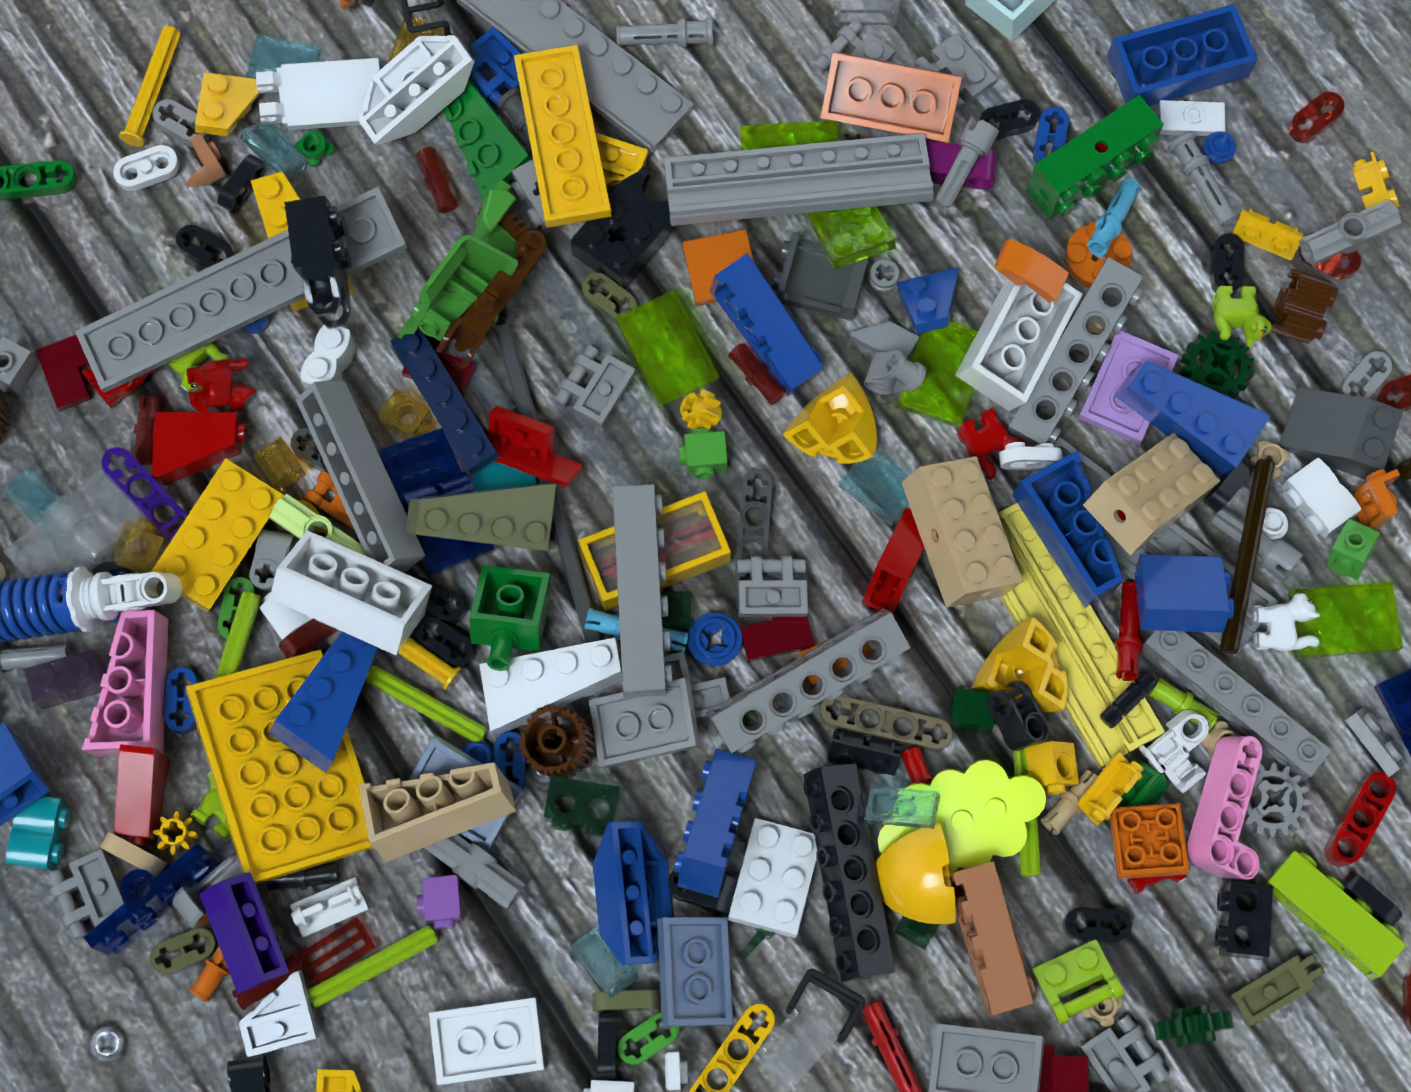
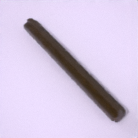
M1258 459L1255 466L1230 598H1233L1234 614L1232 619H1227L1220 644V651L1229 654H1237L1240 647L1275 463L1271 460Z

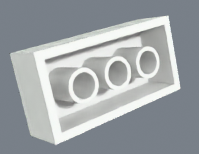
M1006 279L955 376L1008 411L1025 404L1083 294L1065 282L1058 300L1048 303L1026 284L1016 286L1009 279Z
M307 530L277 567L270 599L397 655L423 618L432 585Z

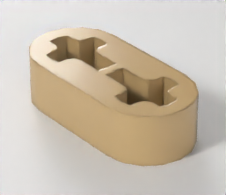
M110 832L106 834L99 847L158 879L167 865V862Z

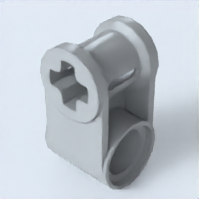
M900 350L876 352L871 361L864 386L882 395L904 391L911 392L916 390L923 382L926 368L921 363H913L906 359L905 354Z
M266 529L260 531L249 577L261 596L265 597L272 591L276 569L296 545V536Z

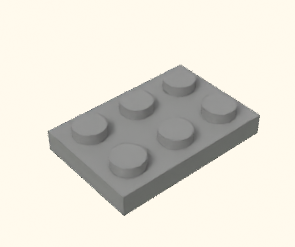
M687 678L672 680V685L665 686V695L624 698L623 692L589 700L599 768L606 769L701 747L690 680Z
M936 1023L928 1092H1039L1045 1038L1037 1035Z

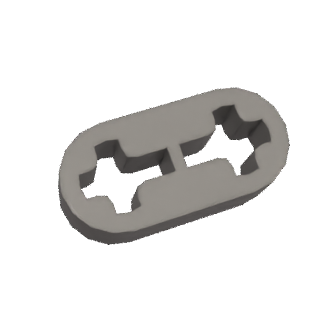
M171 99L159 101L153 108V118L158 128L185 145L192 147L189 139L198 134L194 133L191 136L186 126L195 130L197 114ZM173 111L178 121L176 122L171 118L164 120L162 115L164 113L170 114ZM201 133L206 143H208L211 134Z
M1370 352L1341 384L1339 394L1350 395L1351 388H1354L1360 381L1365 386L1356 397L1369 399L1390 375L1393 365L1391 359L1383 352ZM1377 362L1381 367L1371 378L1366 373Z

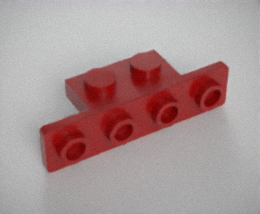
M495 406L489 412V430L485 428L483 430L500 456L494 460L495 462L549 482L557 483L556 485L568 487L582 472V464L554 454V426L499 406Z

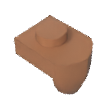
M201 133L190 138V143L203 166L190 176L185 183L186 187L209 185L225 177L226 175L218 162L222 156L214 142L206 143Z

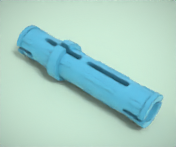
M1125 178L1122 180L1105 214L1098 218L1095 224L1096 230L1087 243V246H1090L1088 250L1096 256L1105 255L1112 240L1119 236L1122 230V222L1141 190L1139 182L1135 179Z
M589 608L584 629L613 635V638L620 641L619 615ZM662 627V630H669L670 650L684 652L689 633Z

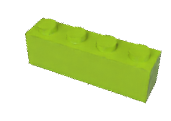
M1295 850L1287 854L1262 885L1273 886V897L1367 978L1370 980L1380 978L1406 947V944L1399 939L1401 937L1400 933L1387 923L1381 924L1371 915L1373 911L1367 904L1359 899L1353 900L1344 892L1345 887L1336 878L1330 875L1327 877L1316 869L1317 863L1309 855L1303 852L1298 853Z

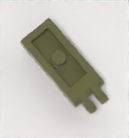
M1314 954L1301 960L1299 955H1296L1228 996L1247 1027L1254 1025L1318 986L1314 979L1324 974V969L1320 966L1309 973L1306 968L1317 961Z

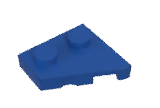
M957 267L896 283L897 293L916 334L949 326L950 309L953 307L955 287L959 282Z

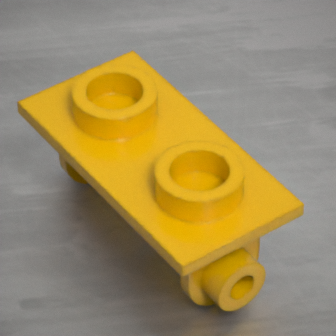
M1370 152L1372 161L1366 162V159H1361L1353 163L1354 169L1352 173L1356 179L1359 191L1363 192L1371 188L1373 190L1372 193L1361 196L1366 209L1385 200L1394 203L1397 208L1400 207L1394 188L1387 190L1384 179L1390 178L1384 159L1377 161L1374 152Z
M1251 208L1248 211L1242 209L1231 234L1237 235L1243 242L1291 261L1299 247V241L1304 237L1303 233L1298 231L1299 228H1293L1279 221L1273 224L1269 222V217L1256 213Z
M1117 751L1076 805L1095 826L1102 823L1104 819L1109 820L1110 814L1121 802L1123 793H1128L1136 781L1142 778L1141 772L1144 770L1143 767L1135 761L1129 763L1121 752Z

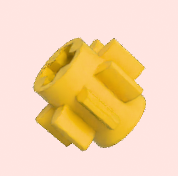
M701 389L699 394L692 392L682 401L680 412L683 417L681 419L687 422V427L692 430L703 427L710 430L721 419L722 409L719 406L721 401L715 399V394L705 389Z
M175 811L172 819L167 820L161 816L160 820L163 824L160 830L153 831V834L162 839L157 848L163 851L171 846L170 852L174 857L178 856L181 849L192 852L193 850L190 846L192 839L200 837L198 833L190 829L195 824V820L190 817L182 822V814L178 811ZM178 827L183 831V834L176 836V839L173 840L169 837L170 833H175Z

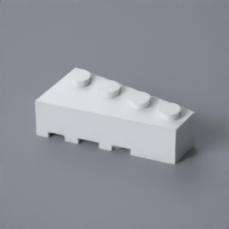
M616 638L513 657L509 660L508 669L504 671L493 670L487 663L479 664L489 728L496 738L521 725H527V719L533 718L532 714L537 713V708L543 710L545 705L550 708L552 704L558 708L560 706L566 707L568 706L567 704L582 697L586 698L622 681L621 649Z

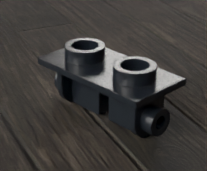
M843 728L841 732L834 730L827 760L837 762L840 765L856 764L858 768L871 770L876 774L895 776L901 755V746L896 745V741L872 736L870 745L866 746L863 745L865 734Z

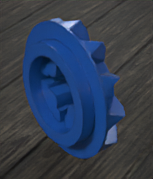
M707 613L700 616L693 622L688 632L690 653L699 663L711 667L727 665L738 656L742 645V634L738 624L731 617L722 613ZM723 629L721 642L725 647L715 645L707 651L709 640L705 634L714 636Z

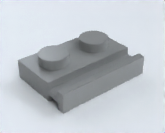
M1364 707L1345 720L1388 777L1396 773L1407 763L1403 758L1404 754L1395 742L1389 740L1381 730L1382 727L1373 714L1367 712Z

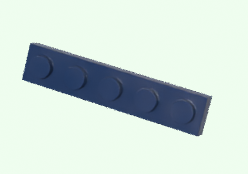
M420 328L414 334H406L401 339L396 337L391 340L392 346L469 473L472 475L498 459L500 456Z

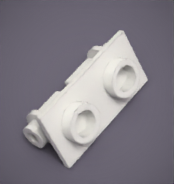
M356 877L290 905L293 921L299 927L303 938L369 910Z

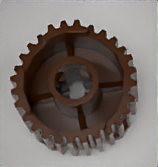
M1292 268L1287 277L1292 278L1289 287L1280 289L1273 306V313L1278 314L1276 323H1271V332L1308 344L1312 339L1320 340L1324 334L1327 321L1323 320V315L1326 312V307L1331 308L1333 306L1338 289L1331 286L1330 280Z
M552 704L550 708L545 705L543 710L537 708V713L532 714L533 718L527 719L528 725H523L525 731L521 732V738H518V742L521 743L518 746L522 750L521 756L527 759L526 763L531 765L532 769L551 779L557 778L562 780L563 777L569 779L570 775L575 777L577 771L582 772V769L588 768L593 760L592 754H594V751L591 748L595 746V743L592 742L594 736L591 734L592 729L588 727L589 724L581 716L563 706L558 708ZM559 736L562 738V743L555 749L551 747V743L556 742L555 737Z

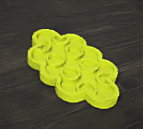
M988 759L975 761L969 765L964 773L955 769H944L935 775L930 785L921 782L912 783L901 791L897 800L899 817L888 821L881 828L878 836L879 850L883 853L894 842L913 831L941 824L950 859L948 865L950 876L959 867L968 869L990 862L993 854L1001 857L1013 856L1020 852L1026 843L1027 830L1025 822L1038 817L1044 810L1046 803L1045 790L1040 782L1031 776L1018 775L1008 778L1001 765Z

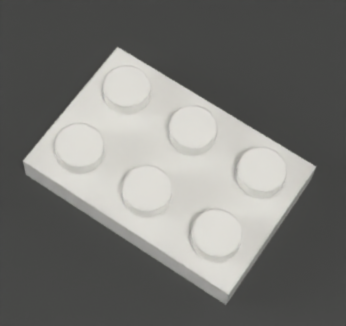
M757 818L754 819L728 916L729 921L792 938L797 937L816 863L817 847L813 833Z
M536 998L429 1013L438 1086L545 1070Z

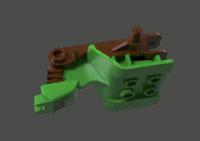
M501 179L493 189L489 190L488 194H485L480 204L473 233L474 236L465 235L456 242L424 285L419 295V302L397 337L401 339L406 334H414L420 328L424 334L441 341L436 349L438 353L443 351L451 339H455L454 346L457 351L465 352L466 349L470 350L460 365V368L463 370L475 356L485 339L486 333L489 329H492L499 315L533 270L547 246L543 233L537 230L527 231L530 227L528 224L521 229L520 226L524 220L521 218L515 223L514 221L518 214L514 213L511 215V213H507L515 202L516 197L508 192L511 186Z

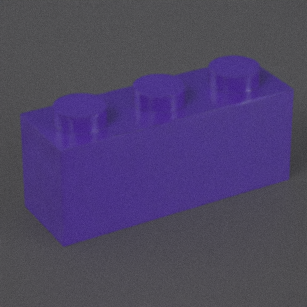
M251 872L222 880L199 894L237 994L265 985L289 973Z

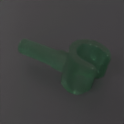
M756 928V933L740 951L738 956L744 961L763 940L772 939L776 933H769L762 928Z

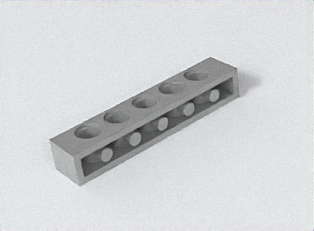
M1109 257L1107 258L1053 350L1027 402L1020 406L1007 430L1011 436L1023 438L1030 447L1043 443H1055L1062 431L1057 427L1063 416L1069 419L1078 403L1077 400L1073 399L1079 388L1085 391L1095 374L1090 371L1095 360L1102 363L1111 347L1107 343L1109 336L1112 332L1117 335L1119 334L1128 318L1123 315L1128 304L1135 306L1144 289L1139 287L1143 279L1142 275ZM1113 295L1118 299L1119 305L1115 307L1107 306L1103 302L1102 297ZM1091 322L1098 323L1102 327L1103 332L1099 335L1090 334L1085 325ZM1073 350L1082 351L1086 356V361L1076 363L1070 359L1069 353ZM1057 378H1063L1068 381L1070 389L1058 391L1054 388L1052 381ZM1040 406L1049 407L1054 416L1051 419L1043 420L1037 416L1036 409Z
M883 608L707 711L706 714L731 754L735 751L742 753L752 748L756 744L755 739L767 733L770 736L781 731L786 726L784 722L794 716L801 718L815 710L814 705L826 698L829 701L839 697L845 692L844 687L854 681L861 683L871 678L875 674L874 669L884 663L886 666L898 662L904 657L903 652L911 647L892 613ZM874 640L876 643L875 652L868 657H864L862 654L864 643ZM840 657H845L847 662L845 670L842 673L834 674L832 670L834 661ZM809 675H816L817 684L815 688L811 691H804L802 687L804 679ZM781 692L786 693L788 698L786 705L780 709L773 708L772 701L775 695ZM750 710H756L758 713L757 721L751 726H744L742 723L744 714Z
M1155 630L1144 643L1142 652H1139L1184 690L1194 694V698L1200 703L1219 713L1218 717L1241 736H1252L1258 739L1262 746L1263 754L1273 762H1276L1282 769L1289 766V775L1292 777L1298 774L1302 776L1299 783L1310 778L1332 751L1184 631Z

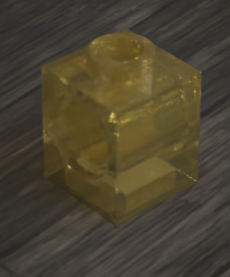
M399 389L394 391L378 414L383 427L413 446L416 445L419 439L424 440L433 427V417L430 409ZM406 414L417 416L416 420L411 424L400 423L401 418Z
M282 437L252 455L273 488L278 492H281L306 475L299 461Z
M137 519L135 524L125 520L110 558L120 566L140 573H149L164 537L156 531L157 526L150 522ZM145 537V547L141 551L132 552V542L136 538Z

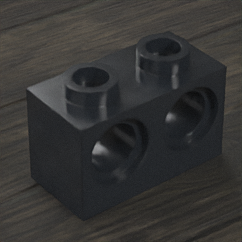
M1230 881L1223 885V890L1218 891L1217 910L1222 911L1221 925H1217L1215 930V946H1220L1219 956L1264 960L1269 957L1273 886ZM1238 894H1243L1249 898L1251 902L1249 912H1244L1238 908L1236 904ZM1236 929H1241L1247 933L1249 937L1247 947H1241L1235 942L1234 933Z

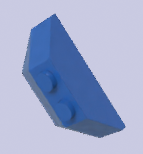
M642 822L607 823L593 862L599 935L621 965L656 963L659 958L657 919L673 917L668 886L667 858L656 842L645 831L646 828Z

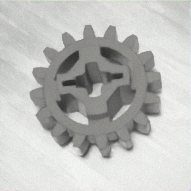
M1272 762L1268 765L1266 771L1264 766L1260 764L1251 794L1254 797V808H1251L1249 801L1245 815L1246 819L1242 825L1244 828L1252 824L1254 826V836L1265 831L1266 838L1271 840L1275 837L1277 831L1279 836L1284 838L1289 835L1288 828L1294 832L1301 828L1297 820L1304 821L1308 818L1309 815L1302 808L1311 805V801L1303 799L1302 795L1309 788L1307 786H1298L1297 783L1302 776L1298 774L1293 778L1290 777L1289 766L1284 767L1281 771H1277L1276 762ZM1263 779H1274L1281 782V784H1270L1267 780ZM1280 792L1274 805L1263 810L1262 808L1267 804L1266 801L1269 797ZM1290 793L1293 798V808L1289 805ZM1262 818H1273L1276 822L1279 821L1280 823H1269L1262 820Z

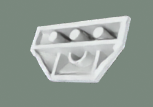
M455 35L417 37L371 78L364 99L363 111H360L358 121L375 145L416 133L464 92L475 61Z

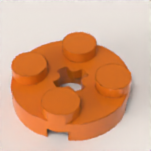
M1092 221L1088 225L1076 230L1070 237L1065 249L1066 267L1069 274L1074 280L1086 287L1092 286L1108 257L1128 268L1131 262L1132 246L1122 232L1109 245L1108 251L1104 255L1105 261L1098 259L1095 262L1091 259L1093 254L1088 250L1090 246H1087V243L1096 230L1095 224L1097 221Z

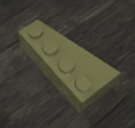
M538 483L410 499L405 533L548 551L557 483Z

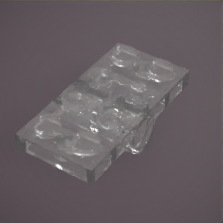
M110 465L109 469L113 471L114 467ZM100 468L70 495L66 494L52 503L43 513V518L3 552L29 578L35 575L43 576L47 573L56 574L61 571L69 573L76 567L82 566L86 567L89 571L144 524L147 519L108 479L102 468ZM124 478L119 480L122 484L126 483ZM130 487L132 494L138 498H141L137 494V492L132 487Z

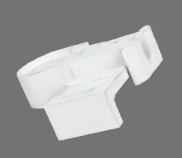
M1184 710L1166 723V726L1169 728L1167 732L1147 748L1142 744L1139 747L1141 753L1149 760L1150 765L1158 772H1164L1174 787L1182 794L1206 775V772L1197 763L1191 764L1187 758L1190 756L1188 751H1191L1202 742L1209 731L1207 720L1193 710ZM1192 718L1197 719V731L1190 736L1184 735L1183 726L1185 722Z

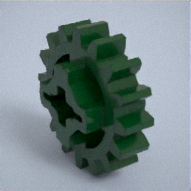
M1212 330L1209 332L1207 339L1199 334L1195 339V344L1191 342L1185 349L1187 353L1183 354L1180 360L1181 363L1186 365L1182 367L1180 375L1189 376V380L1226 396L1228 394L1231 398L1236 399L1239 395V390L1245 391L1249 385L1247 380H1250L1254 375V371L1248 369L1254 363V358L1245 357L1250 348L1248 346L1240 348L1238 346L1239 337L1234 338L1233 341H1223ZM1198 354L1200 355L1199 361L1202 364L1199 369L1196 368ZM1237 364L1238 374L1237 378L1235 379V372L1233 371V366Z
M1209 1004L1171 1010L1172 1019L1153 1023L1156 1040L1176 1038L1178 1047L1216 1041L1215 1032L1234 1028L1231 1011L1211 1013Z

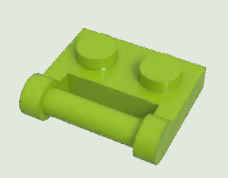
M1096 939L1032 969L1059 1025L1069 1022V1017L1114 997L1116 1000L1125 996L1118 978L1115 976ZM1102 979L1106 983L1064 1004L1060 1001L1061 998Z

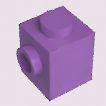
M458 875L422 878L423 895H417L419 917L424 916L425 922L428 925L434 924L435 930L455 928V922L463 921L460 878Z

